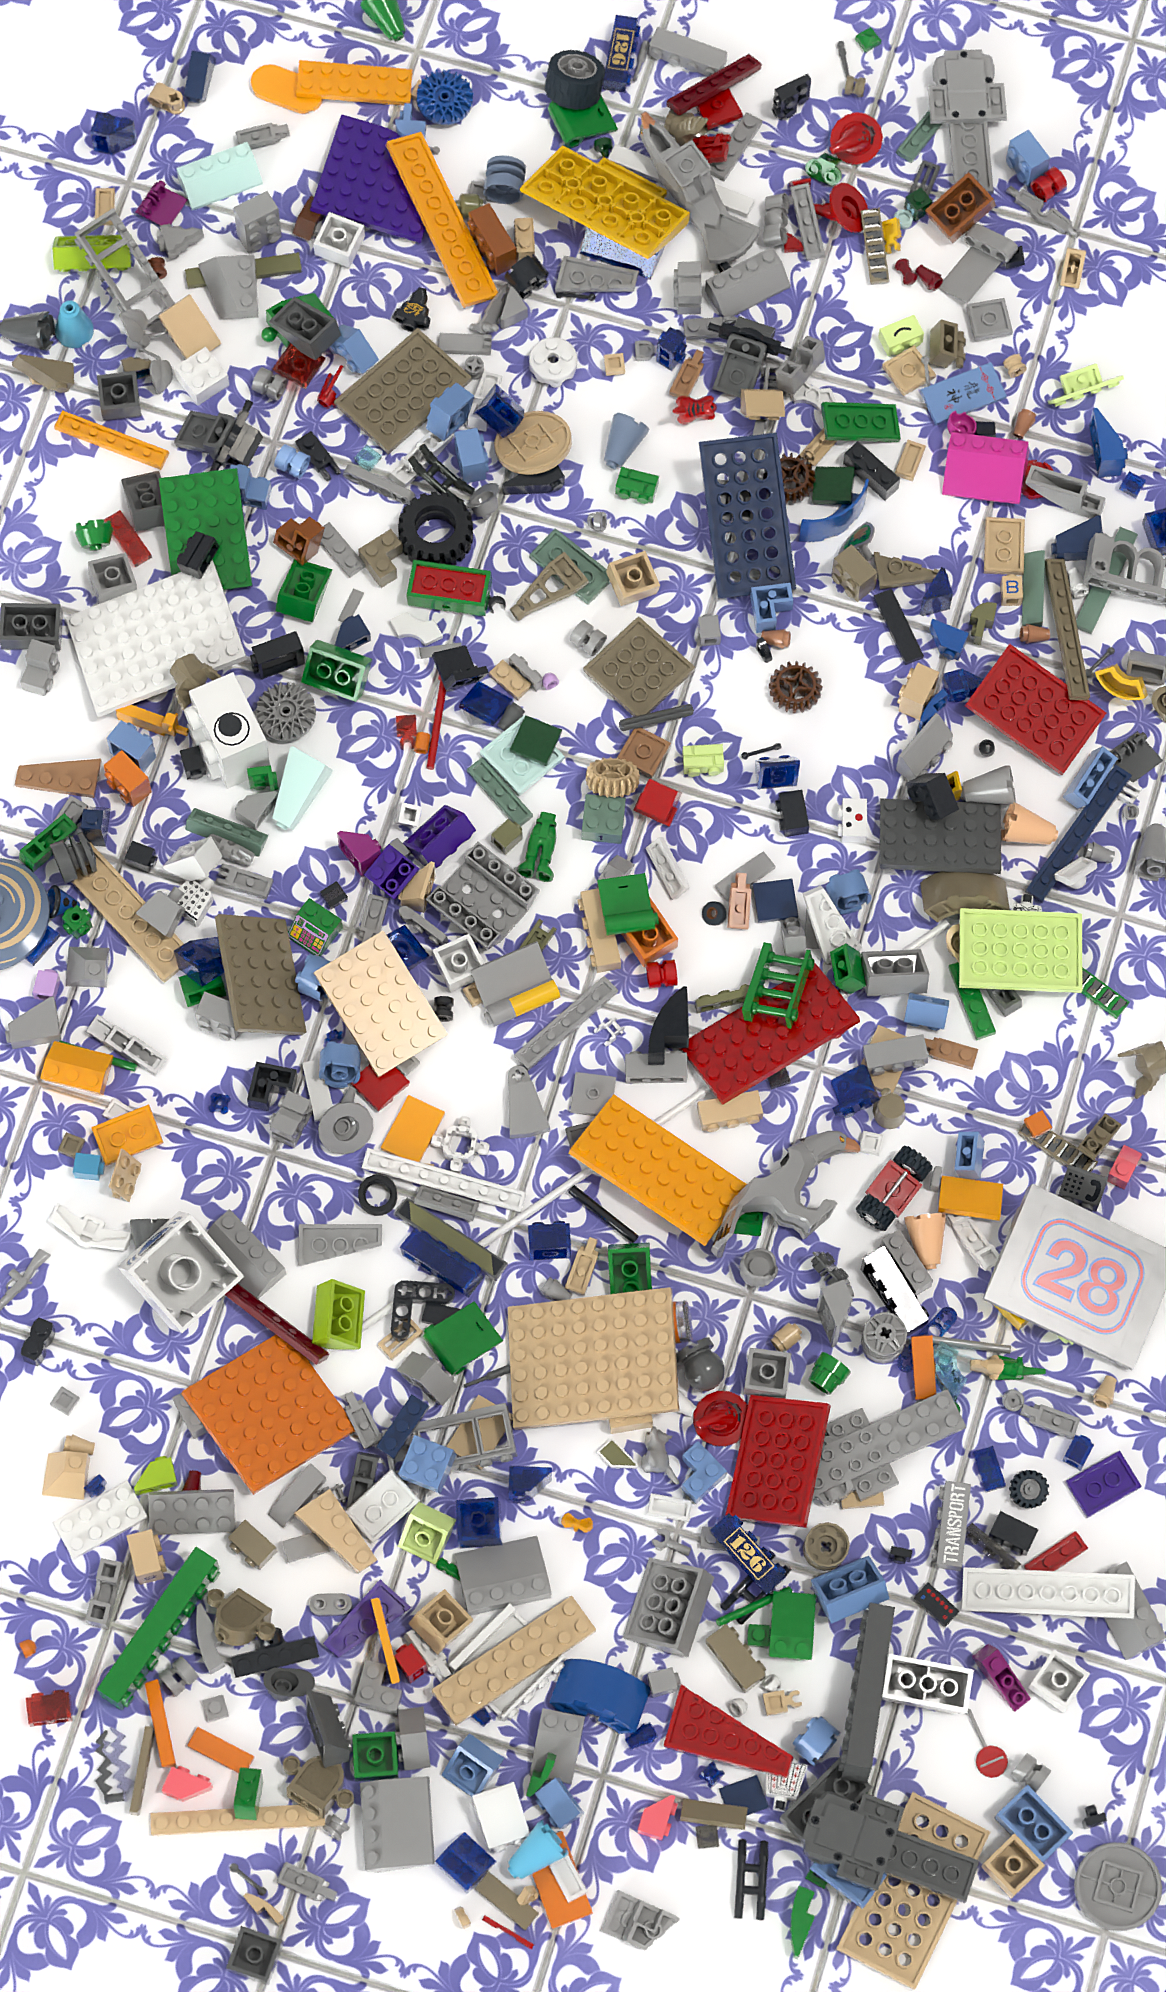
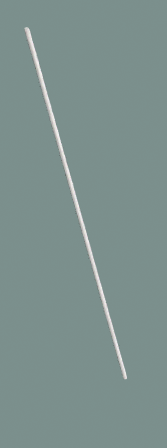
M944 920L902 950L920 948L949 928V922ZM844 990L840 992L844 999L852 995ZM705 1085L654 1122L662 1126L712 1090L708 1085ZM586 1167L486 1236L478 1244L484 1248L595 1171ZM459 1257L453 1259L454 1262L450 1261V1264L445 1266L447 1274L465 1261ZM448 1265H449V1266L452 1265L453 1268H452L451 1270H448V1269H447V1266H448ZM436 1271L421 1282L434 1283L446 1273ZM416 1286L413 1287V1291H407L413 1292V1297L416 1296ZM427 1287L421 1288V1289L419 1290V1293H420L421 1291H423L424 1289H426ZM393 1301L363 1321L362 1332L390 1314L393 1310ZM324 1348L329 1355L337 1350Z

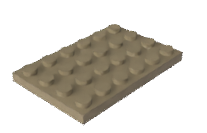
M417 328L334 401V404L389 455L427 421V416L431 411L430 404L434 398H439L447 387H452L455 383L464 388L472 381V377Z
M226 914L215 916L235 1031L304 1035L307 1033L298 983L295 982L296 972L286 919Z

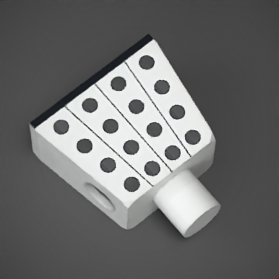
M209 877L201 880L200 883L194 880H187L178 888L185 893L178 902V904L185 908L182 917L196 927L200 926L214 901L213 894L209 891L214 882Z

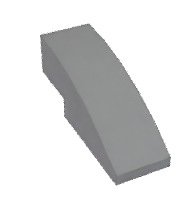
M310 1463L285 1491L268 1515L284 1529L295 1517L294 1513L308 1504L313 1498L312 1496L327 1481L326 1476Z
M200 1603L197 1605L196 1632L203 1660L211 1675L225 1667L216 1647L223 1643L216 1638L214 1626Z

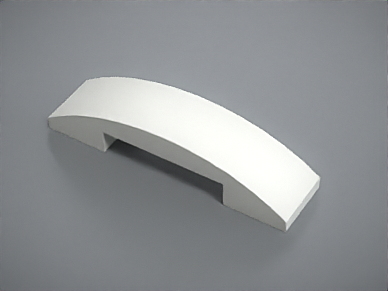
M946 1213V1217L958 1238L978 1265L985 1271L995 1266L1000 1254L993 1244H989L973 1219L969 1216Z

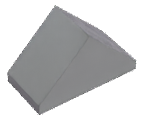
M510 286L500 318V329H506L528 317L527 306L512 286Z

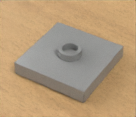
M1005 298L967 304L966 308L975 341L1013 334Z
M576 1072L570 1113L597 1116L615 1092L616 1077Z

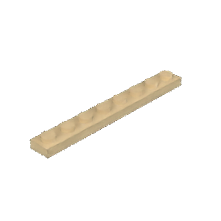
M301 1805L259 1807L257 1820L235 1819L234 1808L151 1813L152 1836L323 1827L325 1825V1817L322 1819Z

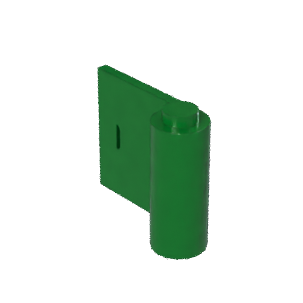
M602 95L598 103L590 108L568 109L552 101L547 109L567 148L578 146L585 137L618 130Z
M646 873L597 880L607 936L655 929V925L659 924L657 912L653 913V909H651Z
M475 1301L435 1326L431 1324L423 1331L425 1334L422 1336L447 1372L453 1377L463 1372L469 1363L503 1342V1339Z

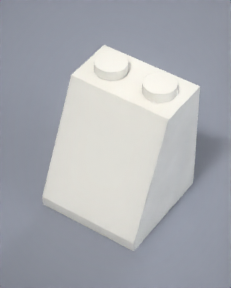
M514 1782L472 1796L489 1852L500 1853L507 1850L506 1846L511 1844L520 1846L530 1832Z

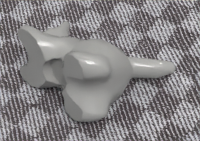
M653 1426L651 1432H646L645 1446L648 1451L641 1459V1468L646 1473L665 1472L670 1481L679 1484V1480L669 1466V1457L665 1449L666 1442L672 1436L667 1435L660 1429L657 1430Z

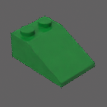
M294 559L278 593L275 611L313 623L332 574V569L310 562L302 565Z
M650 1242L608 1245L610 1294L651 1290Z
M773 1591L769 1657L812 1660L816 1594Z

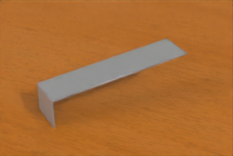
M461 643L419 647L421 659L431 658L434 652L462 645Z

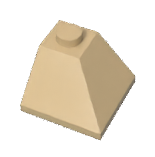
M429 862L417 872L399 894L398 899L401 900V906H407L412 910L425 913L428 903L426 898L431 894L436 877L435 862Z
M72 1451L48 1453L42 1496L84 1500L90 1465L88 1453Z

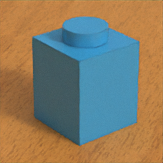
M76 1153L73 1167L74 1177L77 1179L99 1181L100 1175H104L105 1163L102 1162L101 1156Z

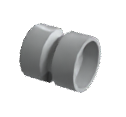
M261 367L253 380L252 390L260 394L266 393L267 397L278 401L285 392L288 379L279 374L273 375V371Z
M582 620L570 636L571 642L578 647L583 646V650L591 656H595L600 651L607 639V635L598 629L594 630V626L586 620Z
M182 1656L172 1663L171 1669L166 1668L158 1675L175 1697L185 1690L186 1684L191 1685L199 1678L198 1674ZM175 1673L182 1679L179 1683L172 1677Z
M1026 1753L1011 1776L1019 1782H1026V1785L1028 1784L1036 1793L1051 1773V1770L1043 1764L1038 1765L1037 1759Z

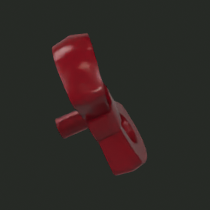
M906 258L899 259L895 264V269L902 272L904 276L903 284H914L917 280V275L909 267V260Z

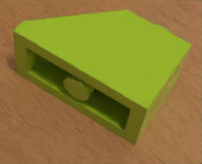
M160 1456L155 1458V1461L149 1463L134 1486L137 1496L178 1486L171 1457Z

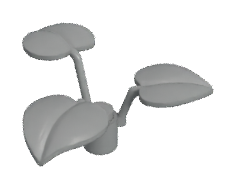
M139 309L124 311L119 314V317L127 335V345L131 349H138L139 352L157 359L152 360L150 364V376L156 393L161 394L172 381V366L169 361L161 360L160 356L144 348L149 345L151 337L168 334L169 340L171 342L174 341L167 330L146 334L145 329L147 328L148 320L143 311Z

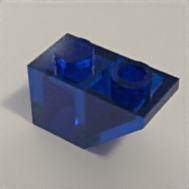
M958 669L943 673L942 684L944 690L948 693L947 698L949 702H961L966 697L972 696L984 679L964 669Z

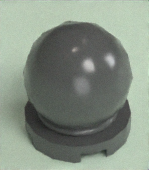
M706 1337L697 1341L699 1345L691 1349L686 1346L676 1354L677 1365H684L683 1373L686 1381L692 1388L700 1391H710L718 1387L724 1379L725 1372L723 1360L718 1354L711 1351L714 1344L710 1337Z

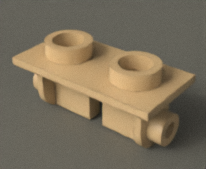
M823 428L800 453V456L803 459L806 458L807 462L815 467L838 440H826Z

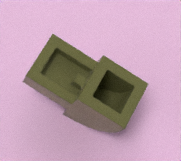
M982 603L972 611L969 625H973L971 636L974 637L973 644L981 645L984 628L992 629L997 603Z

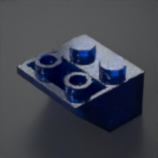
M106 112L96 113L90 131L94 151L114 155L136 144L137 137L133 120L127 117H116Z
M497 384L492 387L475 411L478 416L503 438L513 433L524 418V409Z
M464 1832L435 1860V1865L468 1894L497 1861Z

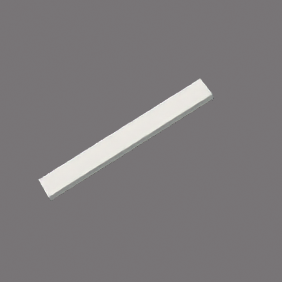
M614 145L608 157L609 160L640 176L661 183L657 169L650 157L620 145ZM715 183L716 190L725 208L731 212L748 217L755 199Z
M367 1148L362 1169L519 1213L522 1211L527 1194L524 1191Z

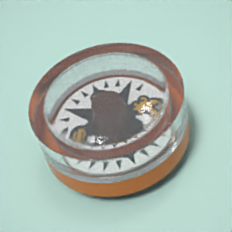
M688 1301L673 1302L675 1344L692 1342L693 1322Z

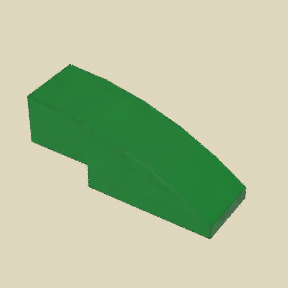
M800 1885L793 1901L790 1920L791 1947L795 1959H798L815 1918L814 1915L807 1913L815 1892Z

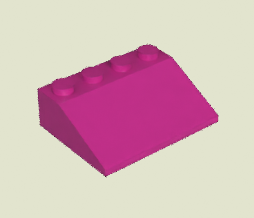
M951 432L942 495L1020 504L1030 453L1029 442Z

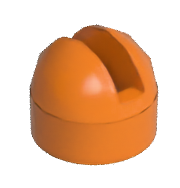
M27 1639L19 1643L25 1658L32 1656L36 1652L34 1641Z

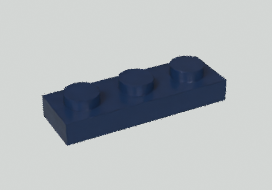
M411 1394L376 1448L395 1459L430 1406Z

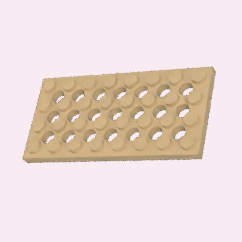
M912 1792L905 1806L898 1831L914 1835L917 1838L977 1860L990 1834V1831L914 1792ZM919 1816H925L928 1819V1826L925 1828L919 1827L916 1819ZM939 1826L946 1827L948 1835L944 1838L937 1836L936 1828ZM958 1836H964L967 1839L968 1844L966 1847L960 1848L956 1845L955 1840ZM887 1875L880 1884L878 1891H875L865 1907L862 1909L857 1905L836 1950L915 1990L957 1904V1900L919 1887L920 1893L918 1896H911L907 1891L908 1886L912 1885L911 1883L900 1880L898 1886H891L888 1883L890 1875ZM881 1894H887L890 1897L891 1902L888 1906H882L879 1903L878 1898ZM929 1895H936L939 1898V1905L935 1907L930 1906L927 1902ZM901 1904L909 1906L910 1914L908 1916L899 1914L898 1907ZM871 1914H878L881 1917V1923L878 1926L870 1924L869 1916ZM919 1915H927L930 1918V1924L928 1926H921L918 1923ZM891 1924L900 1926L901 1933L898 1936H893L889 1933L888 1928ZM866 1933L871 1936L872 1942L870 1945L865 1946L860 1943L859 1937L861 1934ZM911 1934H917L920 1937L921 1942L918 1946H912L908 1942V1937ZM881 1944H888L891 1947V1954L888 1956L882 1955L879 1952ZM901 1954H908L910 1956L911 1963L908 1966H903L899 1963V1956Z

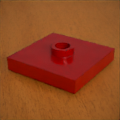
M729 88L696 106L700 116L708 119V122L705 124L708 130L743 118V113Z

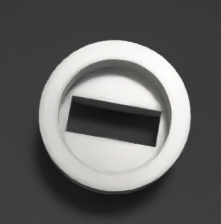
M771 1674L764 1679L762 1686L768 1692L778 1691L777 1688H781V1681L775 1674Z
M742 1698L734 1699L729 1703L730 1712L735 1717H741L748 1709L747 1702H744Z

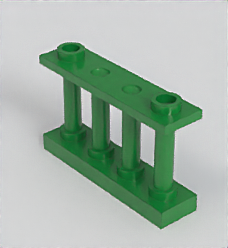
M763 943L742 1007L745 1021L752 1022L754 1014L763 1013L785 1017L787 1028H792L793 1021H797L798 1006L809 971H812L814 968L815 960L812 958L811 950H806L804 959L777 955L773 952L771 943ZM776 962L799 966L801 969L797 976L770 971V964ZM772 979L795 983L793 993L765 988V980ZM768 996L790 1000L788 1009L759 1005L758 1001L760 997Z

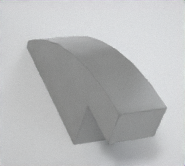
M1031 466L1026 484L1037 493L1069 511L1090 519L1102 514L1106 498L1088 493V481L1038 466Z

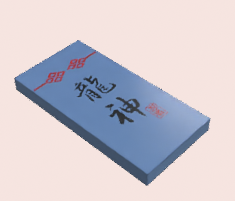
M991 362L920 390L935 426L948 421L949 415L953 411H956L957 414L963 412L967 414L1007 397Z

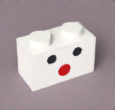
M843 798L842 805H838V817H842V824H838V836H841V843H866L867 799Z

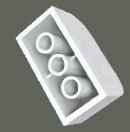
M887 1654L882 1700L941 1712L967 1713L974 1670Z

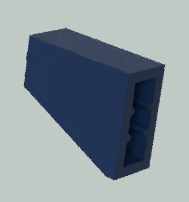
M193 50L191 52L184 96L189 98V102L200 104V101H206L216 63V58L209 53Z
M1101 515L1095 516L1056 535L1054 543H1051V554L1055 555V559H1065V561L1087 560L1091 538L1095 533H1103Z
M90 806L83 809L81 830L84 837L93 846L106 847L110 808Z

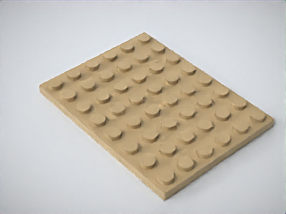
M671 1287L508 1307L513 1428L515 1430L680 1411Z

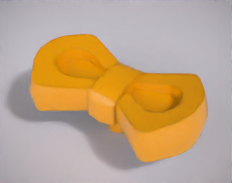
M566 1513L561 1518L563 1527H573L575 1532L580 1529L587 1533L593 1528V1521L589 1517L576 1519L570 1513Z

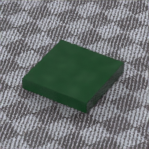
M816 466L812 503L852 504L855 468Z
M525 715L512 743L510 752L547 766L562 734V729Z

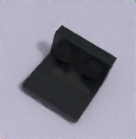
M466 645L432 654L445 690L480 682L489 673L486 666L479 668L477 665L474 666Z

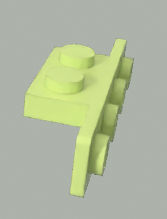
M1097 363L1060 375L1065 395L1048 400V404H1055V407L1066 404V399L1073 398V400L1083 398V393L1090 391L1091 394L1102 391L1101 387L1108 385L1111 388L1120 385L1119 381L1123 380L1124 376H1116L1102 381Z

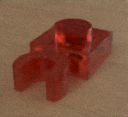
M416 715L396 716L397 737H402L400 740L401 750H404L406 742L411 743V748L414 749L415 740L411 736L417 735Z

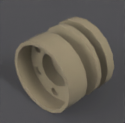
M825 1522L814 1526L807 1534L803 1543V1554L808 1564L821 1571L833 1570L840 1566L849 1552L850 1543L848 1535L843 1528L834 1523ZM821 1544H823V1545L829 1544L830 1547H829L828 1550H829L830 1552H828V1551L822 1552V1551H821V1548H822V1545H821Z

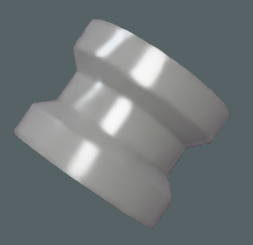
M478 356L468 357L465 361V371L472 377V380L480 379L484 372V362Z
M335 1814L331 1816L329 1824L323 1826V1829L337 1841H340L342 1834L350 1828Z

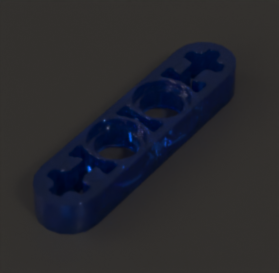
M951 1307L942 1308L917 1336L929 1335L928 1329L936 1327L940 1331L939 1336L943 1337L955 1324L957 1312ZM943 1313L946 1315L949 1313L952 1314V1321L948 1319L942 1327L940 1322L944 1318ZM911 1343L897 1360L898 1368L906 1373L913 1370L912 1359L910 1362L911 1366L902 1365V1359L907 1360L911 1356V1353L908 1352L909 1350L912 1352Z

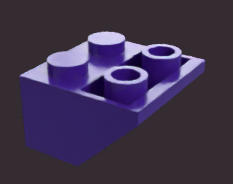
M388 844L364 876L395 900L420 868Z

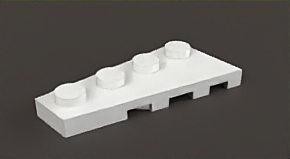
M821 885L802 893L822 959L826 964L832 962L830 951L845 943L856 950L862 949V946Z

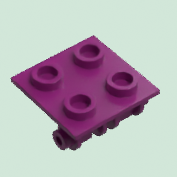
M159 180V182L154 183L135 213L158 225H172L188 199L165 188V182Z

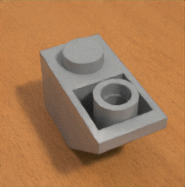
M789 917L785 920H780L785 956L804 958L806 940L801 919Z

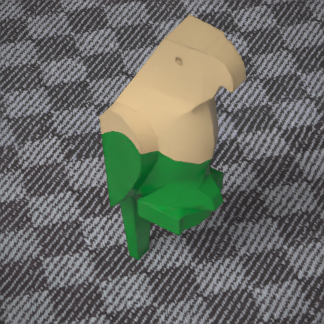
M994 1355L988 1360H970V1371L984 1373L991 1380L1024 1379V1376L1046 1374V1369L1024 1366L1023 1357L1013 1359Z

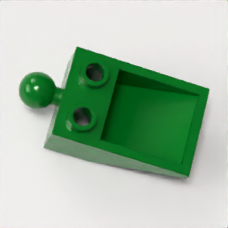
M315 293L296 297L334 318ZM291 299L283 300L266 310V322L270 327L264 328L261 332V337L265 342H273L277 336L287 350L294 347V345L276 331L268 321Z

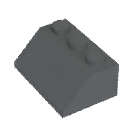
M312 1690L306 1691V1716L324 1768L348 1762L349 1754L352 1752V1745L350 1740L345 1738L346 1728L344 1722L339 1721L338 1716H340L337 1703L334 1704L329 1695Z

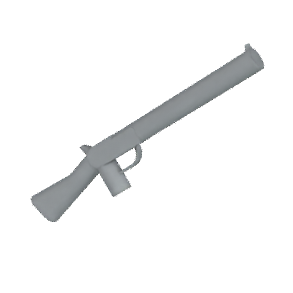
M39 1248L23 1276L15 1268L9 1272L12 1279L7 1284V1290L8 1285L13 1280L16 1283L0 1299V1311L28 1284H32L29 1280L35 1270L51 1254Z

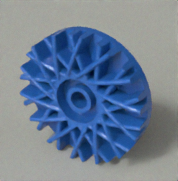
M443 69L441 73H438V70H436L435 73L431 72L429 77L425 75V79H422L421 84L418 85L417 106L421 114L433 123L440 125L455 124L469 114L473 104V89L470 88V82H467L466 78L465 80L462 79V74L457 75V72L452 74L450 69L447 72Z

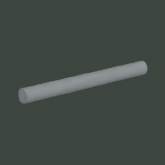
M933 1336V1344L1007 1354L1011 1352V1345Z

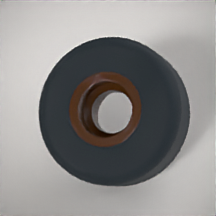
M711 901L703 907L702 917L707 924L717 926L726 919L727 911L722 903ZM714 910L716 911L715 917L712 916V911Z

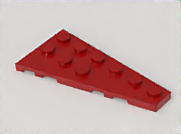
M681 1684L663 1745L665 1748L784 1778L789 1777L794 1759L791 1754Z

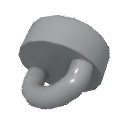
M604 512L591 513L587 517V523L595 531H604L607 526V516Z

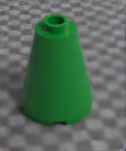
M397 0L361 1L360 6L362 10L389 40L397 42L404 38L406 29Z

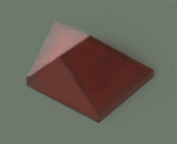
M290 343L272 370L306 390L326 358L321 355L318 359L314 360L301 353Z

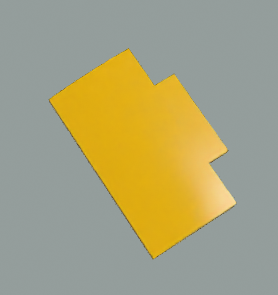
M563 145L520 187V192L646 259L660 251L689 223V211L664 199L667 196L666 189L605 157L598 163H595Z

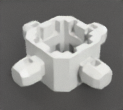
M467 1116L460 1117L458 1126L453 1125L448 1128L446 1137H443L441 1134H435L432 1136L431 1141L434 1147L441 1148L443 1146L444 1156L448 1161H451L450 1169L456 1173L462 1171L463 1163L469 1164L474 1160L475 1152H478V1155H487L490 1145L486 1142L480 1141V1143H477V1133L474 1129L470 1128L471 1120ZM452 1136H467L469 1139H472L469 1153H453L452 1150H449Z

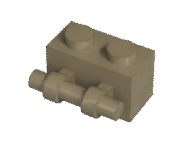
M941 319L930 330V364L947 368L955 361L957 368L963 367V363L966 360V354L964 353L966 338H964L963 331H958V324Z

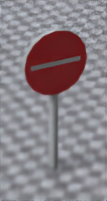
M968 1709L967 1713L983 1746L976 1756L977 1769L985 1777H999L1007 1769V1755L998 1746L986 1745L971 1709Z

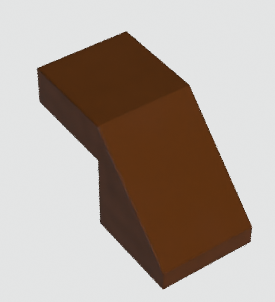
M312 195L298 215L292 233L308 241L312 240L317 223L323 221L324 215L310 211L314 199Z

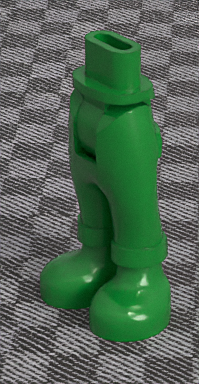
M541 812L540 817L536 819V825L532 829L528 840L526 860L517 867V872L524 878H531L534 875L539 847H542L536 877L542 882H551L554 878V873L549 867L557 835L556 815L553 813Z

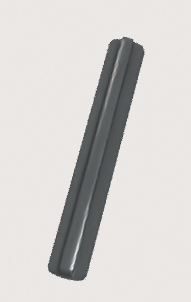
M691 704L630 717L620 720L619 727L621 731H627L693 715L694 709Z

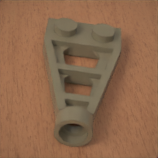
M563 552L544 568L516 604L510 608V611L520 621L528 614L574 595L586 586L589 580L569 556ZM552 575H557L565 584L562 589L556 592H550L545 587L547 580ZM537 589H541L547 597L538 603H533L530 596Z

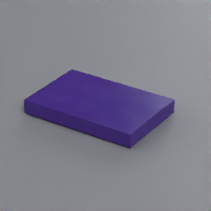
M1121 1451L1112 1454L1065 1482L1087 1519L1142 1487Z

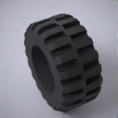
M437 491L431 492V495L423 493L420 494L419 499L414 497L410 500V505L406 504L403 508L398 524L399 540L402 543L404 555L408 556L412 563L413 560L457 565V560L462 561L465 558V553H469L471 543H473V521L467 506L463 502L459 503L457 497L452 496L450 498L449 493L445 492L439 495ZM439 519L452 525L454 533L445 541L432 543L422 539L417 534V530L423 523Z

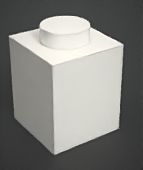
M403 802L399 803L394 823L413 828L418 827L422 807Z

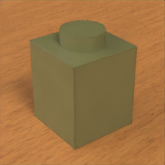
M509 819L491 834V842L505 855L523 839L521 826L516 822L512 823Z

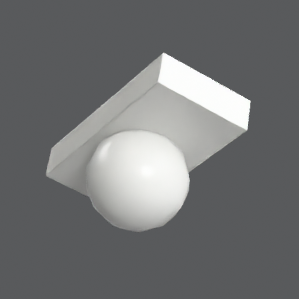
M1081 856L1056 872L1055 880L1067 884L1073 889L1082 888L1086 884V875L1097 869V862Z

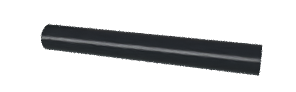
M574 1185L568 1193L628 1241L634 1243L638 1239V1234Z

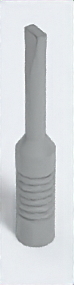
M648 41L642 42L633 82L637 81L641 64L645 61L650 44Z

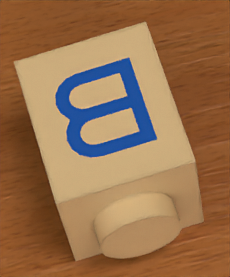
M1015 574L1002 576L1000 583L1001 606H1021L1023 600L1022 576Z

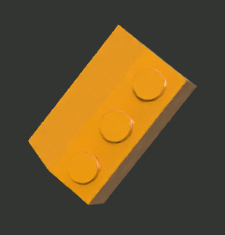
M54 1041L45 1058L40 1078L47 1082L104 1095L114 1056Z

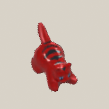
M683 395L676 399L678 407L674 408L672 412L679 415L677 421L680 424H688L695 419L713 420L717 406L713 402L714 398L712 396L693 399Z

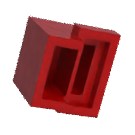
M648 779L633 811L670 827L678 811L676 806L682 792L656 780Z

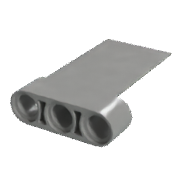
M977 223L963 236L964 241L971 246L970 249L944 278L939 288L966 303L972 299L1002 262L1007 263L1018 250V246L1013 240Z

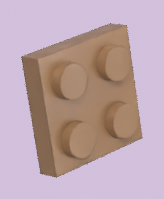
M641 727L633 729L618 758L621 760L626 759V762L631 761L633 765L637 766L640 773L653 778L671 747V743Z

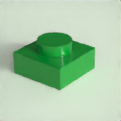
M749 1624L747 1645L749 1647L769 1648L770 1625Z

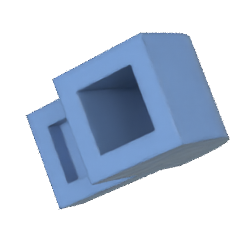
M404 103V110H400V120L395 119L396 132L400 137L422 132L425 138L426 121L412 120V104Z

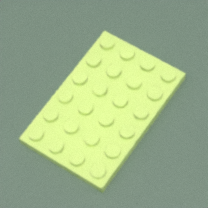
M960 908L959 988L1081 993L1082 914Z

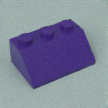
M444 805L405 840L403 844L423 866H426L429 862H435V868H438L449 855L457 851V848L463 842L471 838L476 829L464 812Z

